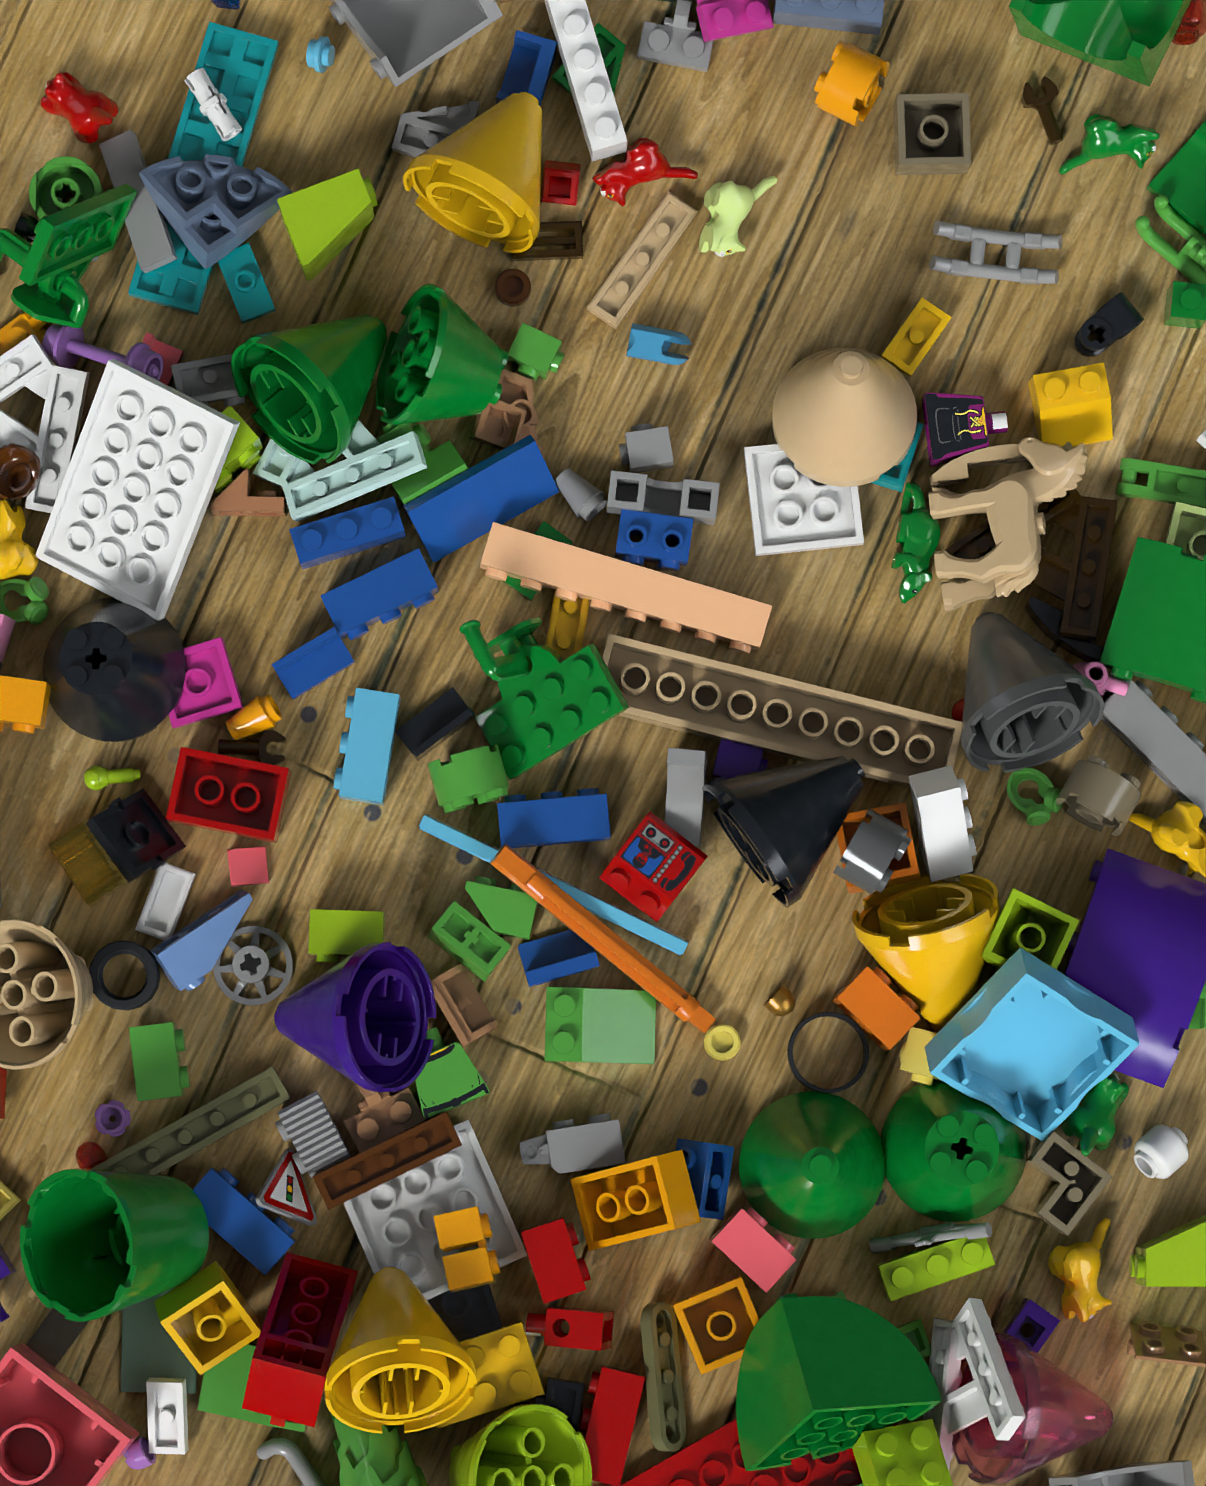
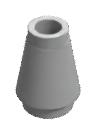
M571 468L564 470L555 480L559 490L578 518L582 517L585 521H590L605 508L607 501L603 498L604 492L578 475Z

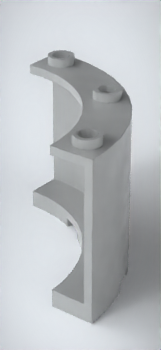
M330 0L332 5L328 7L339 25L346 23L372 58L369 62L377 76L381 80L387 77L395 87L503 16L495 0Z

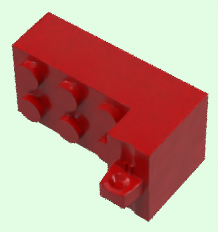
M286 1252L252 1357L242 1409L271 1416L270 1424L285 1427L286 1420L315 1428L325 1393L326 1374L335 1357L352 1301L358 1274L357 1270Z

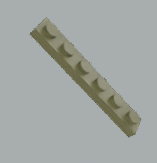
M272 1066L93 1167L92 1170L157 1175L285 1103L291 1097L275 1068Z

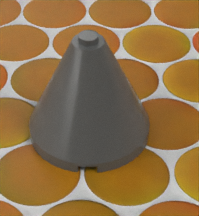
M987 612L978 616L970 632L961 730V746L969 763L973 767L986 772L989 770L987 764L1001 765L1004 773L1019 771L1052 760L1083 740L1080 731L1090 721L1092 726H1096L1104 711V702L1095 683L1002 614Z

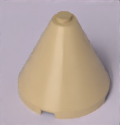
M856 348L825 349L802 359L782 379L773 402L772 428L780 451L783 450L787 457L794 463V468L814 481L831 486L854 487L878 480L881 474L891 469L894 465L897 467L912 445L917 425L915 397L904 376L884 358Z

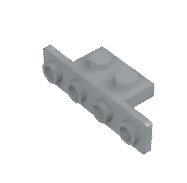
M233 354L171 365L175 390L209 406V403L223 401L224 407L245 403V396L240 398L232 377L231 359Z

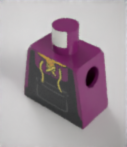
M925 393L921 400L929 467L945 464L964 454L989 447L988 434L1007 433L1008 431L1006 412L985 413L983 396Z

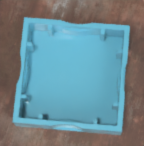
M1020 947L925 1046L930 1074L968 1097L990 1105L1003 1118L1039 1140L1044 1141L1077 1108L1086 1093L1099 1082L1106 1079L1140 1042L1131 1016Z

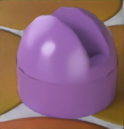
M144 1437L134 1440L124 1453V1457L127 1458L125 1462L131 1469H144L156 1461L155 1454H149L148 1440Z

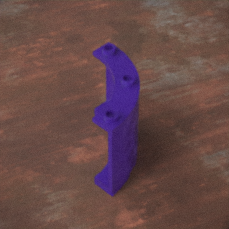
M1108 848L1103 861L1095 860L1088 880L1094 882V886L1079 931H1074L1065 951L1070 953L1063 974L1133 1018L1140 1044L1115 1071L1164 1088L1179 1053L1180 1040L1184 1030H1188L1206 981V884Z

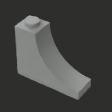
M668 748L665 823L694 846L700 848L705 803L702 787L706 785L708 770L706 751Z

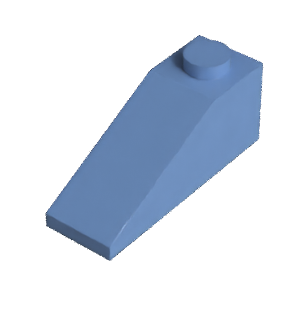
M242 889L150 950L173 987L179 991L183 989L190 991L205 981L204 975L214 967L253 900L248 892Z

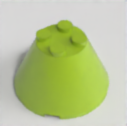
M525 1404L505 1411L463 1444L456 1445L452 1449L450 1454L449 1486H592V1466L586 1442L581 1432H576L568 1422V1416L550 1406Z

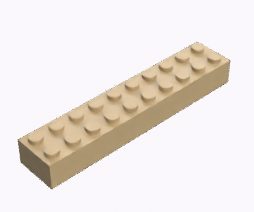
M608 634L602 659L629 706L627 710L617 716L717 741L724 739L764 749L763 752L801 762L844 756L848 761L854 758L863 769L865 778L909 789L908 776L950 765L952 768L954 767L961 738L962 722Z

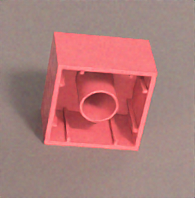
M20 1343L11 1347L0 1361V1486H100L140 1433L27 1345Z

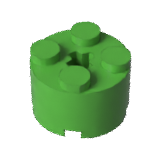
M68 156L56 157L46 162V165L34 174L29 186L30 203L39 220L46 215L50 216L63 210L65 207H71L83 202L87 198H92L105 192L99 177L89 165L78 158ZM71 191L74 197L70 198V202L64 203L62 198H66L67 192Z
M498 745L467 750L450 755L449 761L441 762L438 759L427 764L438 805L443 807L444 814L464 809L465 806L474 804L473 799H477L478 805L508 795L507 788L510 786Z

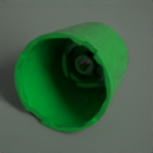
M80 1168L58 1171L44 1179L34 1190L27 1202L31 1206L27 1222L21 1225L20 1228L22 1263L33 1291L48 1309L54 1308L65 1315L64 1319L77 1322L102 1318L181 1285L198 1273L205 1260L209 1243V1227L203 1205L196 1193L183 1181L170 1176Z

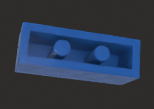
M394 497L289 529L302 570L406 538Z
M418 548L321 595V599L340 638L343 639L348 636L350 640H354L368 633L369 629L367 626L380 620L384 625L402 616L400 610L411 605L418 609L435 600L433 595L438 593L439 590Z
M598 788L577 790V796L563 797L562 791L540 793L541 799L526 801V795H510L504 797V803H497L501 847L505 843L513 849L610 840L611 838L607 794H599Z
M223 1167L219 1172L215 1168H211L193 1189L203 1205L208 1225L258 1270L267 1275L297 1241L291 1236L295 1230L280 1216L275 1221L264 1212L266 1208L257 1205L254 1193L250 1192L248 1196L243 1194L236 1187L240 1181Z

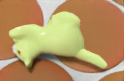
M770 176L764 178L753 189L745 185H737L733 181L718 182L712 185L704 197V206L711 212L712 217L702 230L699 251L701 253H706L709 250L714 251L719 257L745 251L746 247L738 238V229L752 209L754 202L777 183V177Z

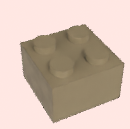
M969 93L897 94L893 104L895 175L967 174L971 165Z

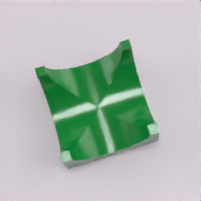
M1011 0L1009 9L1021 36L1150 87L1191 0Z

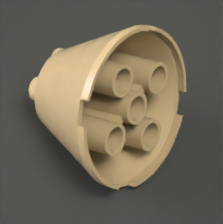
M27 920L0 921V1067L13 1070L33 1068L53 1059L68 1044L85 1013L89 1012L93 1007V983L85 960L81 956L75 955L50 930Z

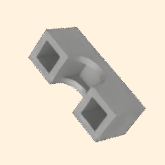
M611 470L606 513L621 515V509L692 518L694 519L693 523L714 525L720 483L683 479L682 482H666L650 479L647 477V474Z

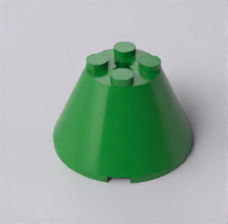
M430 283L421 286L413 293L400 313L406 317L398 333L391 331L379 367L376 384V409L383 411L384 416H381V421L390 425L478 415L489 403L495 405L502 393V385L498 382L501 371L507 363L508 352L501 349L441 287Z
M934 1079L932 1086L919 1083L904 1093L888 1113L881 1132V1141L886 1161L885 1176L898 1197L911 1209L939 1221H969L994 1211L1013 1193L1025 1167L1027 1156L1025 1131L1003 1118L990 1105L968 1097L944 1081ZM961 1140L964 1151L959 1158H956L957 1153L951 1150L952 1143H959Z

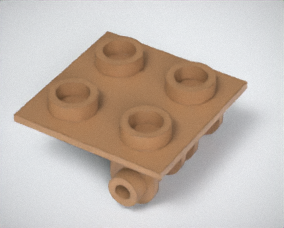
M1143 1321L1140 1324L1129 1323L1132 1340L1128 1341L1127 1355H1134V1359L1206 1367V1344L1203 1331H1198L1193 1327L1185 1325L1178 1326L1177 1328L1163 1327L1151 1321Z

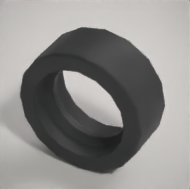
M120 940L107 944L96 953L89 968L93 983V993L100 1002L113 1009L129 1011L140 1008L153 998L159 987L161 973L157 960L147 948L136 942ZM130 954L137 957L143 963L146 971V980L142 989L135 995L118 997L110 993L106 988L103 980V971L107 962L114 956Z

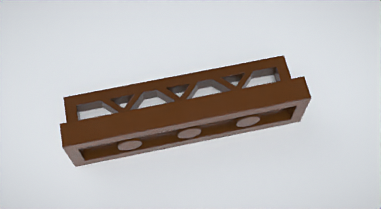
M444 1112L312 1177L328 1210L462 1146V1143L448 1112Z

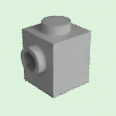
M649 423L632 426L631 432L625 433V443L619 444L621 464L629 465L630 473H641L673 467L674 460L668 426L652 428V424Z

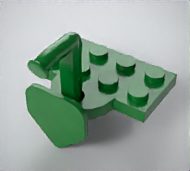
M125 183L114 189H108L95 197L87 198L76 205L65 207L63 210L50 216H44L35 227L34 233L36 236L33 244L27 242L11 229L1 228L0 263L5 254L23 267L19 279L24 284L13 289L11 294L13 303L37 320L81 328L88 314L89 298L79 280L87 271L93 258L114 249L137 190Z
M540 617L525 620L488 643L480 631L481 624L478 620L467 621L459 628L484 673L493 680L498 681L502 700L475 716V719L490 746L498 745L509 780L516 779L629 708L594 644L587 645L563 660L557 651L537 643L533 633L542 624ZM501 650L503 651L504 656L494 657L493 654Z

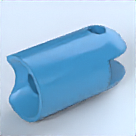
M632 323L626 356L664 364L680 365L689 358L681 354L667 352L671 343L691 345L692 343L684 333Z

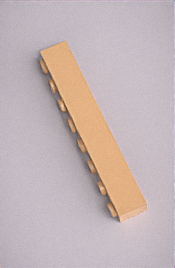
M495 522L492 523L480 563V568L485 569V575L500 581H506L507 576L521 580L520 586L538 592H541L542 587L556 590V597L571 602H576L577 597L588 599L591 601L590 607L604 612H611L612 608L626 611L624 617L641 623H645L646 618L660 622L659 627L664 630L680 633L681 628L695 632V639L715 644L716 639L730 643L729 649L744 654H750L751 649L757 651L760 648L772 609V605Z

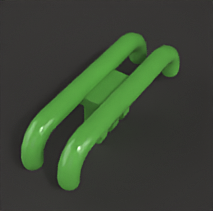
M1158 195L1154 200L1156 212L1188 242L1178 252L1150 226V221L1146 216H1139L1135 221V228L1138 234L1192 283L1206 284V238L1171 208L1167 196Z

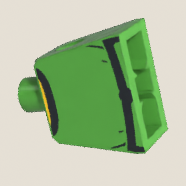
M437 1027L428 1030L426 1039L434 1040L433 1047L424 1069L415 1080L425 1120L490 1093L489 1088L459 1041L445 1047Z

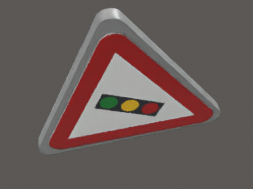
M292 1148L285 1149L256 1196V1203L258 1206L305 1225H316L317 1218L303 1176L292 1157L294 1150Z

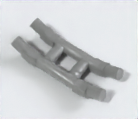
M938 220L934 223L933 233L935 235L957 241L972 242L969 262L932 256L929 263L931 270L945 272V274L954 276L1014 281L1022 284H1057L1059 281L1058 270L1019 268L1021 247L1042 250L1044 248L1061 249L1063 243L1061 234L1003 231L977 228L958 223L952 224ZM986 243L1007 245L1005 266L984 264Z

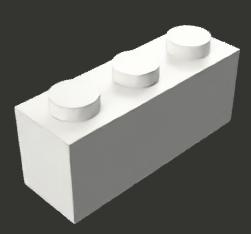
M951 765L908 776L922 861L930 881L934 882L973 872L971 857L976 856L977 851L972 834L968 835L967 829L972 828L973 825L968 807H963V800L968 799L964 779L956 778Z

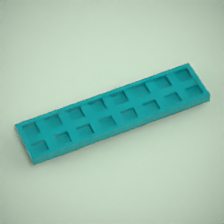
M209 22L195 70L205 69L219 94L222 93L226 97V105L242 127V130L232 139L222 141L208 116H203L199 109L201 105L189 88L168 159L181 157L182 161L203 160L205 155H220L233 158L235 165L243 167L279 47L277 40ZM165 219L178 259L148 273L141 270L137 261L128 294L134 298L199 316L213 265L205 269Z

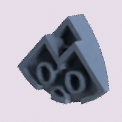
M205 155L203 160L182 161L181 157H174L139 171L142 182L167 222L205 269H208L224 258L261 228L279 210L278 198L293 193L283 182L265 170L256 167L252 171L235 165L233 158L220 155Z

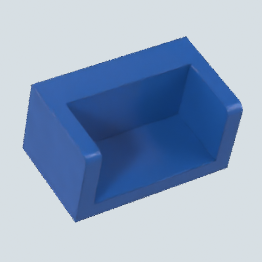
M516 30L513 50L501 90L497 92L496 104L513 93L527 92L538 99V105L541 107L557 54V41Z

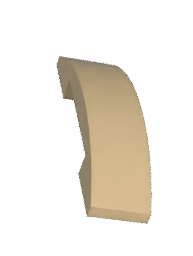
M1004 444L978 449L950 461L937 470L929 479V488L965 484L969 478L968 469L1027 462L1028 460L1020 454L1019 444Z

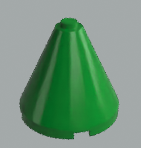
M360 315L253 335L238 346L232 355L231 372L236 390L240 398L248 393L251 401L257 408V411L251 415L268 437L282 449L308 463L316 464L321 459H326L327 464L331 463L347 449L387 343L386 327L377 317Z
M817 1091L790 1094L765 1107L749 1126L742 1140L738 1159L740 1183L751 1207L773 1228L785 1234L804 1239L835 1236L859 1223L873 1208L881 1193L886 1168L885 1152L881 1138L875 1126L864 1112L846 1099L830 1093Z

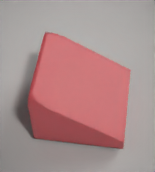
M266 847L227 849L232 887L269 883Z

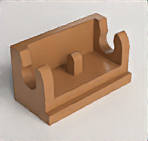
M462 964L430 980L434 991V998L463 1047L498 1028Z

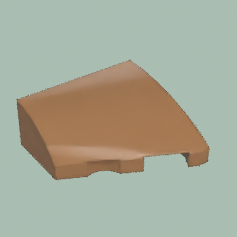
M503 369L498 382L502 385L501 396L495 405L489 403L480 414L476 415L470 439L503 450L531 434L543 456V447L538 445L535 426L539 424L537 411L532 404L534 397L532 379Z

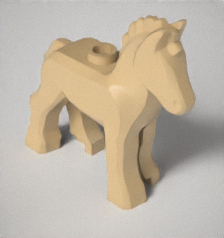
M1026 437L1020 441L1019 451L1032 464L1033 469L1011 474L986 488L971 490L964 494L932 487V492H929L928 496L930 514L934 520L964 514L987 513L990 530L996 547L989 553L978 559L957 558L950 555L946 550L934 552L935 569L938 579H972L961 584L951 581L941 583L946 612L953 611L976 600L991 599L995 594L999 598L1001 596L1008 597L1014 590L1019 593L1036 578L1041 561L1040 535L1046 534L1043 512L1038 513V505L1043 502H1051L1054 498L1064 497L1067 494L1066 491L1077 488V483L1082 480L1081 475L1086 472L1087 466L1085 464L1088 459L1086 456L1087 448L1084 443L1073 447L1070 442H1067L1064 446L1042 442L1034 437Z

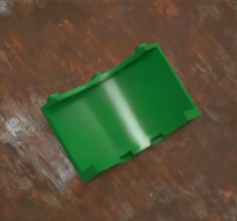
M1138 537L1100 663L1112 669V676L1131 681L1134 675L1191 692L1190 699L1206 704V554L1203 561L1197 559L1198 556L1182 552V547Z

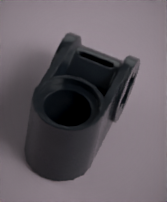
M1120 292L1082 325L1074 338L1075 347L1083 356L1095 357L1118 339L1120 340L1129 334L1145 319L1124 293ZM1097 333L1100 337L1098 340L1090 342L1087 339L1088 335Z

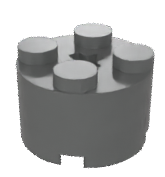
M869 809L865 817L871 820L868 824L862 820L840 860L846 866L843 869L837 865L833 873L872 895L874 890L882 893L894 872L888 869L891 860L895 858L900 861L912 839L905 836L908 832L907 829Z

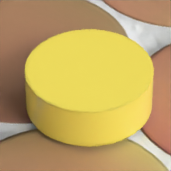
M715 1025L705 1034V1051L715 1060L725 1061L731 1059L740 1049V1036L730 1025Z

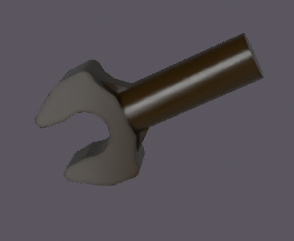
M1044 76L1041 80V85L1045 96L1040 98L1034 96L1029 82H1026L1023 87L1021 101L1024 108H1033L1038 111L1049 143L1054 145L1063 141L1051 107L1059 91L1055 83Z
M264 730L262 737L256 741L219 739L218 754L256 755L262 760V763L277 766L284 762L286 758L283 755H269L266 749L268 744L272 742L285 743L286 738L274 730Z

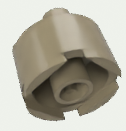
M1090 755L1087 761L1079 760L1075 763L1056 799V803L1058 806L1063 802L1068 805L1065 812L1080 823L1100 832L1104 826L1113 828L1110 835L1119 836L1141 798V792L1138 790L1141 782L1129 774L1122 773L1119 775L1108 769L1109 764L1106 761Z

